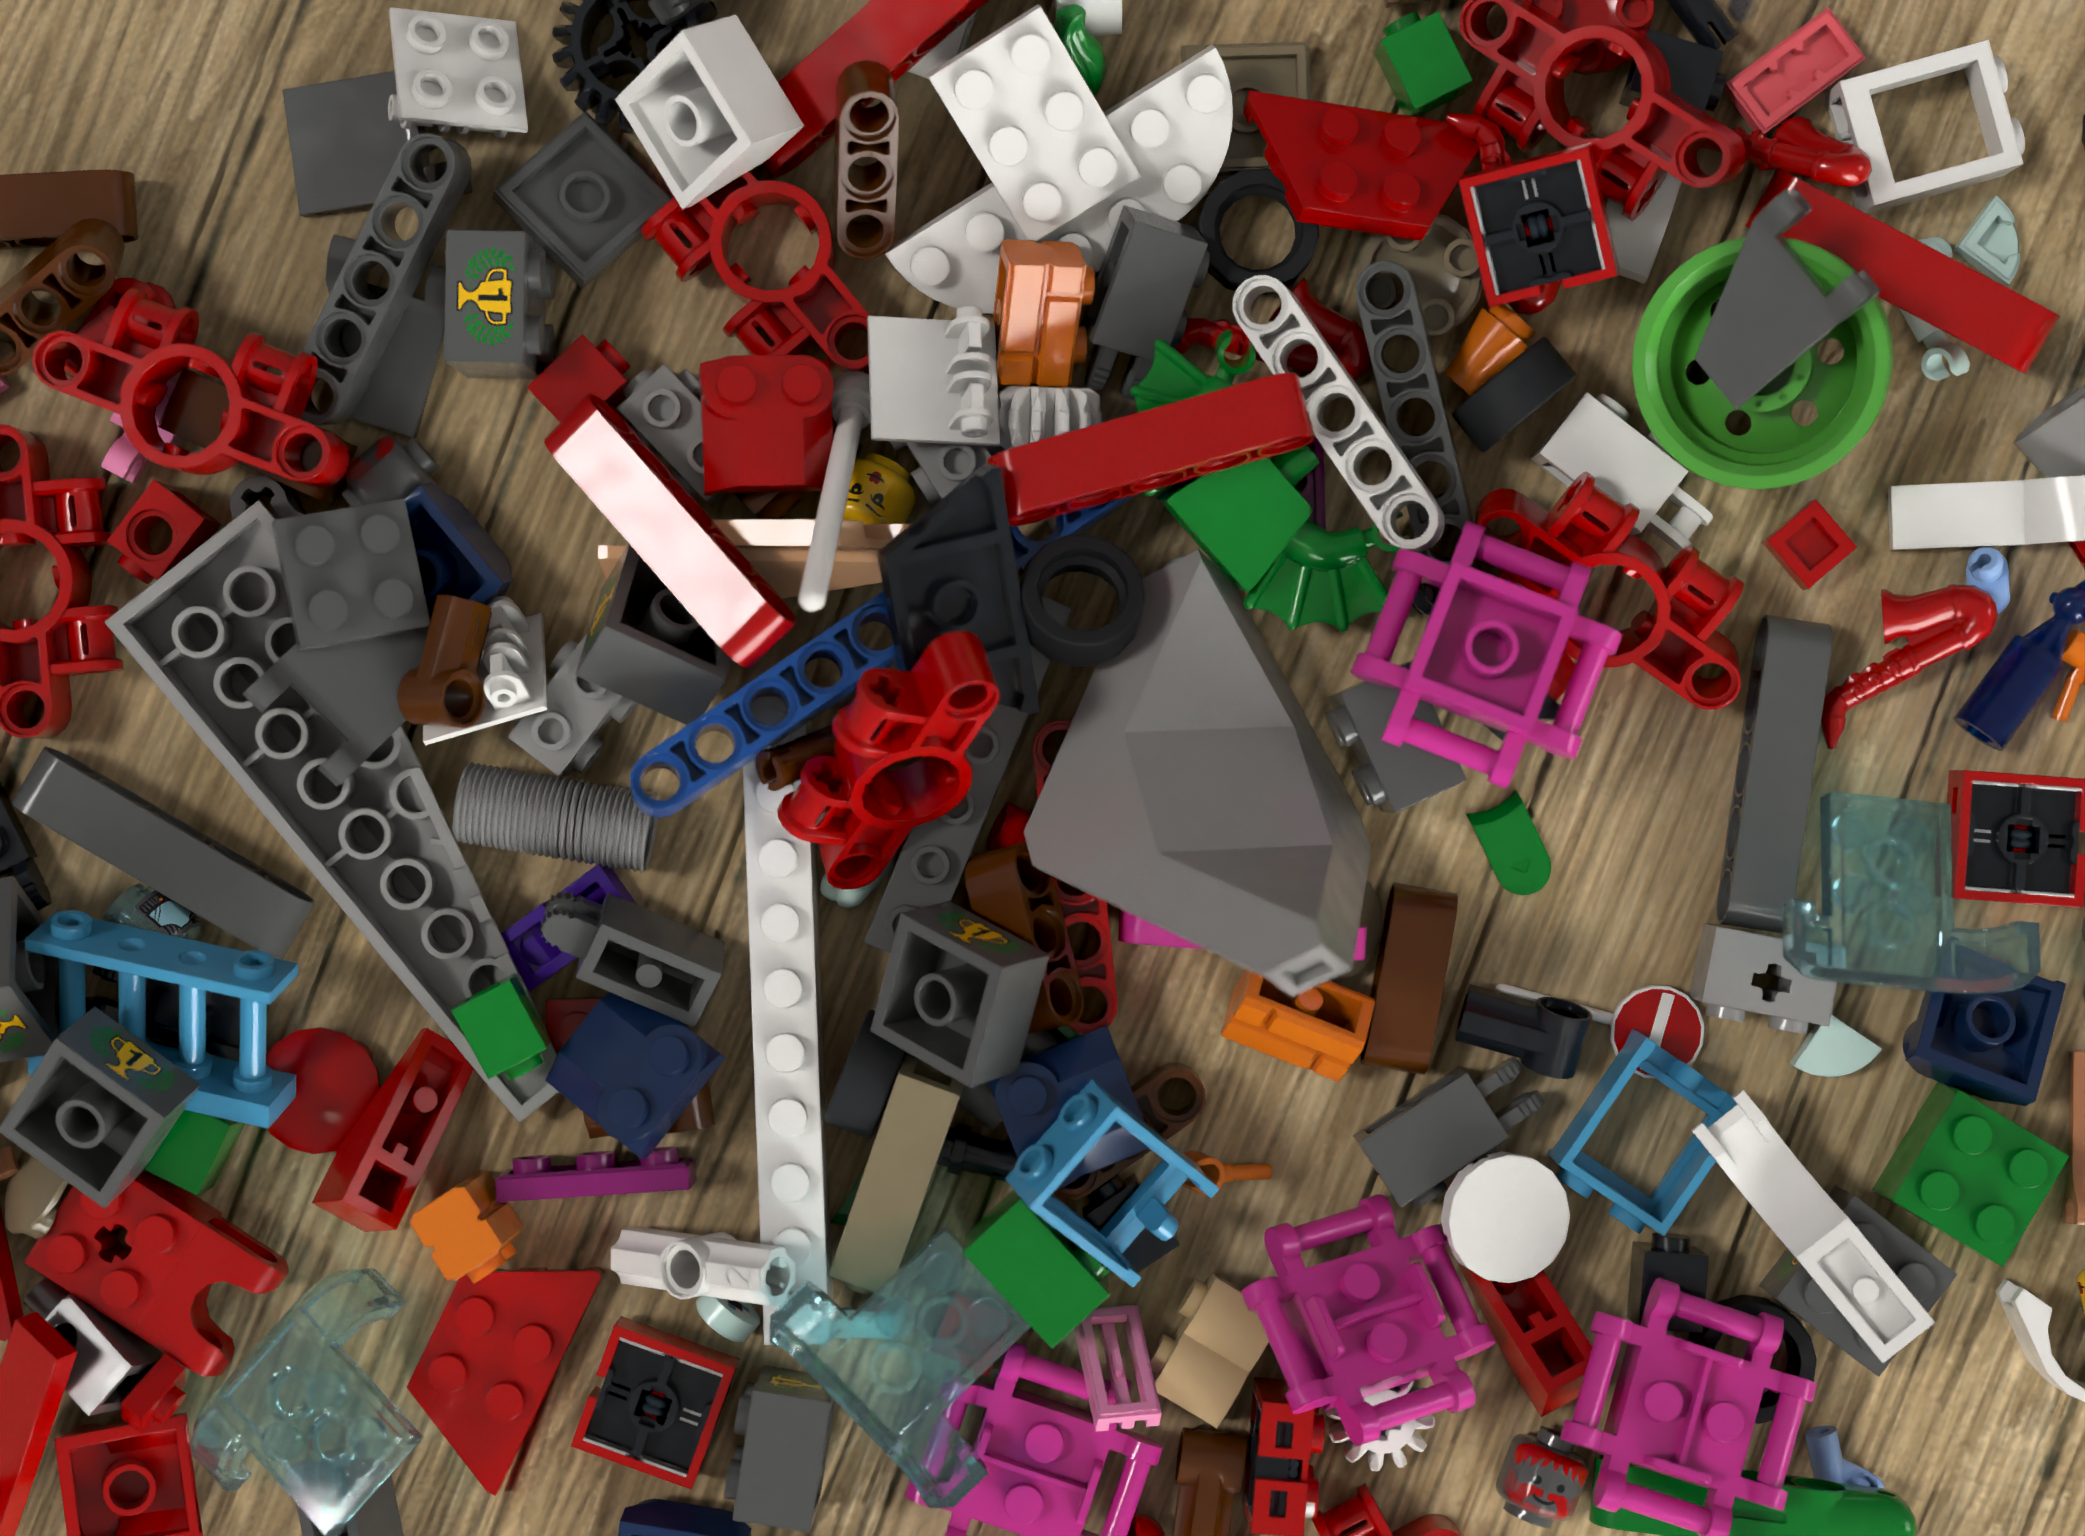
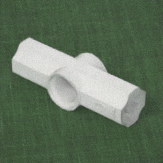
M635 1226L622 1229L618 1241L611 1247V1270L618 1274L621 1284L667 1290L673 1297L680 1300L707 1296L776 1306L785 1303L788 1291L795 1284V1260L790 1259L785 1247L739 1241L725 1232L702 1236Z

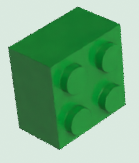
M1937 1082L1872 1191L1978 1255L2003 1267L2070 1156L1961 1090Z
M1014 1189L965 1234L962 1253L1052 1349L1110 1296L1107 1276L1110 1270L1028 1208Z

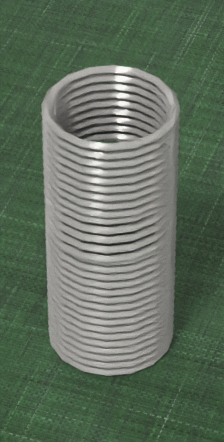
M470 762L464 768L458 785L453 813V836L458 843L462 841L463 844L469 843L476 846L481 844L482 847L488 846V848L494 847L495 849L500 847L501 850L507 849V851L513 850L514 852L519 850L520 853L526 852V854L551 856L552 859L561 857L563 860L569 858L570 861L577 860L578 863L584 861L585 864L589 863L591 865L595 863L596 866L601 864L603 867L606 865L609 868L614 866L615 869L620 867L621 870L626 868L628 871L633 869L634 872L639 870L642 873L647 870L651 859L658 817L648 815L636 806L631 795V788L626 790L625 787L619 788V786L613 787L606 784L600 786L598 782L592 785L590 781L584 783L583 780L577 782L575 779L570 781L568 777L563 779L562 777L557 778L555 775L550 777L549 774L544 776L543 773L539 775L536 772L531 774L530 771L525 773L524 770L519 772L517 769L512 770L509 768L506 770L505 767L499 768V766L493 767L492 765L487 767L486 764L480 765V763L474 764V762ZM647 791L645 793L649 798L659 800L656 792L651 794L650 791Z

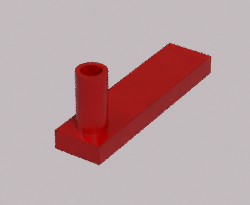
M37 1311L15 1319L0 1364V1536H15L78 1352Z

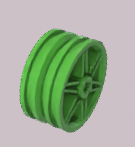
M1746 237L1720 243L1696 254L1677 268L1658 288L1641 318L1636 333L1632 361L1633 384L1641 413L1649 429L1663 448L1680 464L1710 481L1742 489L1779 488L1802 482L1824 472L1846 456L1867 434L1876 421L1889 391L1893 371V341L1885 311L1876 295L1867 304L1836 326L1738 409L1734 408L1711 378L1701 385L1692 383L1687 377V367L1695 360L1696 353L1712 318L1711 309L1713 304L1720 299ZM1784 238L1829 294L1848 276L1857 272L1843 259L1821 247L1796 239ZM1826 339L1838 340L1843 346V356L1835 364H1825L1818 358L1817 349L1820 343ZM1801 400L1811 401L1817 408V418L1810 425H1800L1792 418V408ZM1733 411H1744L1751 418V428L1747 433L1735 435L1727 428V417Z

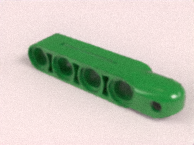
M1598 1454L1595 1456L1589 1515L1591 1523L1610 1529L1661 1536H1698L1697 1532L1623 1508H1619L1617 1512H1611L1595 1507L1593 1503L1594 1490L1604 1455ZM1629 1463L1626 1474L1627 1482L1704 1507L1708 1492L1707 1488ZM1742 1469L1740 1477L1756 1481L1759 1471ZM1786 1475L1782 1490L1788 1492L1784 1511L1775 1510L1735 1497L1731 1509L1732 1524L1728 1536H1916L1917 1527L1916 1518L1909 1505L1895 1492L1878 1487Z

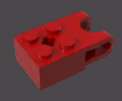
M146 1170L105 1209L73 1186L58 1208L51 1228L42 1238L38 1239L24 1261L25 1264L163 1353H166L186 1368L204 1377L222 1375L230 1364L235 1350L233 1339L209 1316L206 1301L211 1286L214 1283L225 1281L244 1288L253 1294H265L279 1288L289 1272L287 1261L281 1255L221 1216L222 1212L193 1193ZM122 1226L128 1230L124 1240L130 1246L127 1249L121 1245L117 1238V1229Z

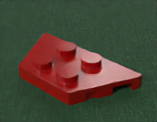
M1249 90L1243 104V115L1247 123L1256 122L1267 144L1264 157L1273 175L1283 183L1285 198L1297 222L1422 241L1442 207L1447 203L1457 187L1458 180L1463 176L1479 152V146L1475 140H1469L1461 136L1456 128L1445 121Z
M547 1267L520 1268L519 1270L496 1269L474 1284L467 1274L458 1279L406 1388L487 1492L496 1496L500 1491L601 1282L605 1270L599 1267L568 1270H547Z

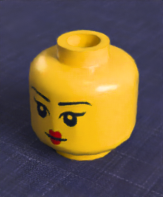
M867 453L864 459L856 458L843 520L863 521V524H905L916 502L914 490L908 483L911 478L909 473L898 463L878 454Z

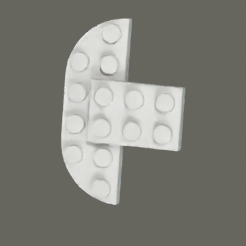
M1037 4L927 74L992 183L891 245L885 252V255L909 283L932 299L957 309L964 306H977L985 314H993L1001 241L1003 242L1005 239L1034 240L1037 243H1042L1043 241L1073 242L1078 245L1086 266H1093L1094 273L1098 272L1104 261L1123 205L1178 221L1197 205L1216 179L1229 147L1233 121L1232 93L1229 78L1216 47L1213 45L1208 46L1103 112L1041 6Z

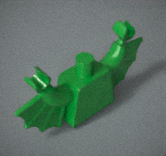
M1231 330L1221 333L1215 344L1219 367L1215 376L1205 374L1165 340L1157 339L1154 342L1155 351L1152 367L1138 385H1133L1130 388V394L1135 398L1137 413L1234 386L1232 383L1235 376L1247 372L1254 365L1256 359L1255 347L1250 341L1243 357L1236 360L1228 359L1224 356V352L1229 346L1233 334ZM1307 445L1283 454L1143 492L1145 496L1150 497L1163 491L1156 497L1157 500L1237 589L1248 593L1243 601V607L1247 610L1254 608L1269 611L1277 615L1287 625L1289 630H1295L1297 627L1314 622H1322L1337 626L1340 632H1345L1348 630V626L1357 618L1370 612H1381L1388 592L1366 557L1368 555L1367 549L1378 546L1381 550L1396 552L1402 548L1394 546L1384 539L1375 522L1372 528L1363 531L1359 527H1354L1341 532H1329L1308 519L1312 513V508L1294 488L1300 480L1320 463ZM1399 511L1396 519L1403 516L1401 511ZM1409 535L1402 536L1404 539H1409Z

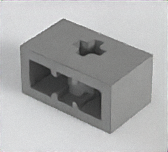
M1703 923L1689 998L1707 1003L1705 1015L1744 1022L1746 1011L1770 1015L1768 1023L1770 1028L1807 1034L1809 1023L1829 1027L1843 950ZM1767 972L1770 975L1777 976L1775 988L1766 987L1761 989L1752 985L1754 973L1763 974Z

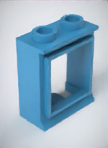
M1632 1029L1614 1061L1552 1150L1549 1149L1547 1155L1561 1166L1556 1177L1571 1189L1587 1199L1595 1189L1614 1202L1608 1213L1630 1229L1640 1234L1647 1224L1665 1236L1716 1162L1695 1134H1692L1650 1197L1581 1151L1582 1147L1638 1067L1707 1113L1701 1121L1706 1128L1736 1106L1737 1103L1733 1100L1732 1095L1659 1047L1643 1034Z
M1092 1079L1079 1094L1073 1096L1065 1103L1057 1120L1036 1144L1028 1147L1020 1155L1015 1168L1005 1178L1028 1208L1133 1288L1142 1277L1122 1253L1145 1227L1162 1241L1169 1240L1175 1235L1179 1222L1166 1208L1165 1204L1181 1185L1189 1178L1198 1189L1210 1198L1220 1189L1191 1158L1184 1155ZM1116 1121L1159 1155L1162 1161L1099 1231L1052 1195V1193Z

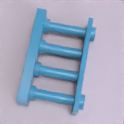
M57 910L25 938V951L58 958L59 1035L86 1014L85 964L118 971L119 1024L201 1084L184 1110L269 1128L296 1098L297 1075L272 1070L266 1065L267 1004L270 1005L298 975V963L274 958L265 951H241L94 919L87 913L76 910ZM145 977L179 984V1048L152 1043L146 1038ZM206 991L240 998L239 1062L214 1057L206 1052ZM46 1054L28 1057V1074L33 1075Z

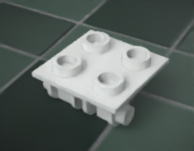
M390 7L389 20L397 95L391 94L389 97V120L400 121L401 127L410 129L412 125L432 127L433 124H437L440 132H449L451 126H456L459 134H467L470 130L494 133L496 137L504 138L507 132L527 133L528 123L516 21Z
M964 306L958 308L956 311L957 318L953 320L868 316L871 440L985 446L1000 445L995 323H989V320L982 316V309L980 307Z
M497 596L487 605L492 608V615L477 675L484 684V693L486 695L482 715L473 725L466 728L423 725V742L425 745L547 710L544 617L542 613L524 617L519 607L514 604L512 599L506 596Z

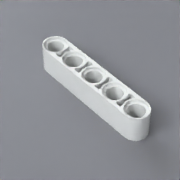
M1255 275L1245 280L1237 288L1233 297V313L1238 324L1273 375L1289 372L1287 369V359L1296 347L1307 344L1315 346L1318 353L1317 366L1310 375L1299 378L1314 435L1383 536L1392 545L1413 552L1431 548L1441 538L1444 530V514L1440 505L1297 297L1278 279L1268 275ZM1265 292L1278 293L1281 299V310L1277 318L1268 324L1258 325L1254 323L1251 316V307L1254 300ZM1338 397H1347L1352 400L1355 407V416L1352 423L1344 430L1329 431L1323 421L1325 407L1331 400ZM1374 450L1386 451L1392 461V470L1389 477L1378 485H1367L1360 476L1362 459ZM1411 503L1422 504L1429 514L1427 530L1418 538L1404 539L1396 528V518L1399 511Z

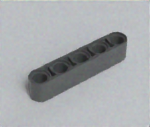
M423 133L411 137L401 147L302 352H308L316 356L318 370L314 385L320 379H324L329 383L333 390L332 405L326 412L321 413L313 404L310 394L301 420L313 425L337 424L349 419L357 410L469 182L472 171L471 159L466 149L457 141L430 133ZM440 148L447 158L446 172L441 179L431 183L424 174V159L430 151ZM411 206L418 216L419 224L413 237L404 241L396 232L395 220L401 209ZM380 263L389 273L390 284L387 292L377 299L368 289L367 277L370 270ZM350 321L357 325L362 338L360 348L351 356L343 351L339 342L341 329Z
M1393 261L1376 262L1367 266L1359 275L1355 291L1388 431L1415 470L1419 464L1426 461H1436L1447 468L1450 474V485L1444 493L1433 497L1440 505L1444 514V524L1455 525L1462 531L1466 520L1473 523L1474 520L1417 285L1412 273L1403 265ZM1383 271L1395 273L1401 278L1404 285L1402 300L1391 309L1377 307L1369 297L1368 287L1375 275ZM1404 334L1409 336L1419 347L1420 357L1418 362L1409 371L1399 372L1393 370L1384 359L1385 345L1395 335ZM1421 398L1432 406L1435 412V421L1429 431L1422 434H1414L1402 427L1399 420V410L1406 400ZM1411 503L1407 505L1414 538H1418L1427 530L1429 514L1422 504ZM1432 548L1418 551L1419 554L1448 565L1452 558L1440 556Z
M1764 615L1760 621L1754 644L1718 890L1717 920L1719 924L1784 933L1789 927L1795 902L1831 656L1832 629L1829 624Z
M46 746L43 748L12 801V804L18 810L252 947L270 953L273 957L281 959L285 957L316 903L313 898L295 886L87 765L56 749Z

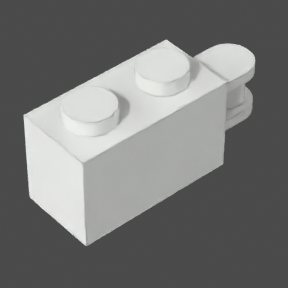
M1586 392L1576 399L1530 460L1566 488L1578 476L1587 471L1595 477L1594 485L1622 505L1634 504L1640 509V513L1629 534L1636 535L1647 527L1678 551H1681L1688 545H1692L1688 539L1700 524L1707 526L1713 519V515L1703 505L1678 487L1689 471L1676 462L1677 460L1663 448L1653 433H1649L1647 437H1644L1626 423L1630 418V414L1618 402L1602 393L1597 398H1594ZM1667 499L1679 508L1669 523L1656 514Z

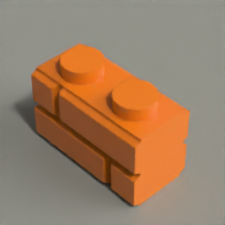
M1014 239L1001 241L992 323H995L997 382L999 384L1030 386L1032 383H1036L1038 386L1068 387L1072 383L1074 364H1084L1087 353V331L1084 325H1079L1081 305H1091L1093 302L1095 274L1093 266H1086L1078 245L1073 242L1043 241L1042 243H1037L1034 240Z
M1246 969L1232 991L1221 1036L1340 1082L1348 1071L1350 1064L1354 1063L1364 1048L1376 1001L1375 998L1329 980L1291 997L1269 979Z
M478 1170L412 1214L413 1217L409 1222L425 1247L433 1246L435 1249L431 1257L446 1280L456 1281L467 1274L473 1284L505 1264L508 1258L517 1253L512 1241L521 1234L520 1231L524 1226L509 1202L501 1203L496 1201L495 1181L488 1170Z

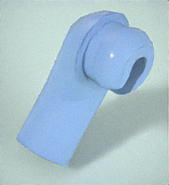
M1984 546L1974 550L1968 557L1966 585H1975L1990 593L1996 602L1998 615L2010 602L2009 567L2007 560L1997 549Z
M1818 1426L1805 1432L1814 1478L1885 1489L1883 1481L1877 1475L1869 1473L1868 1470L1842 1457L1835 1427Z

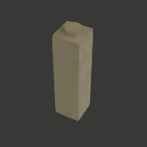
M907 1053L898 1072L828 1276L842 1280L848 1288L863 1294L878 1293L889 1297L965 1086L910 1053Z

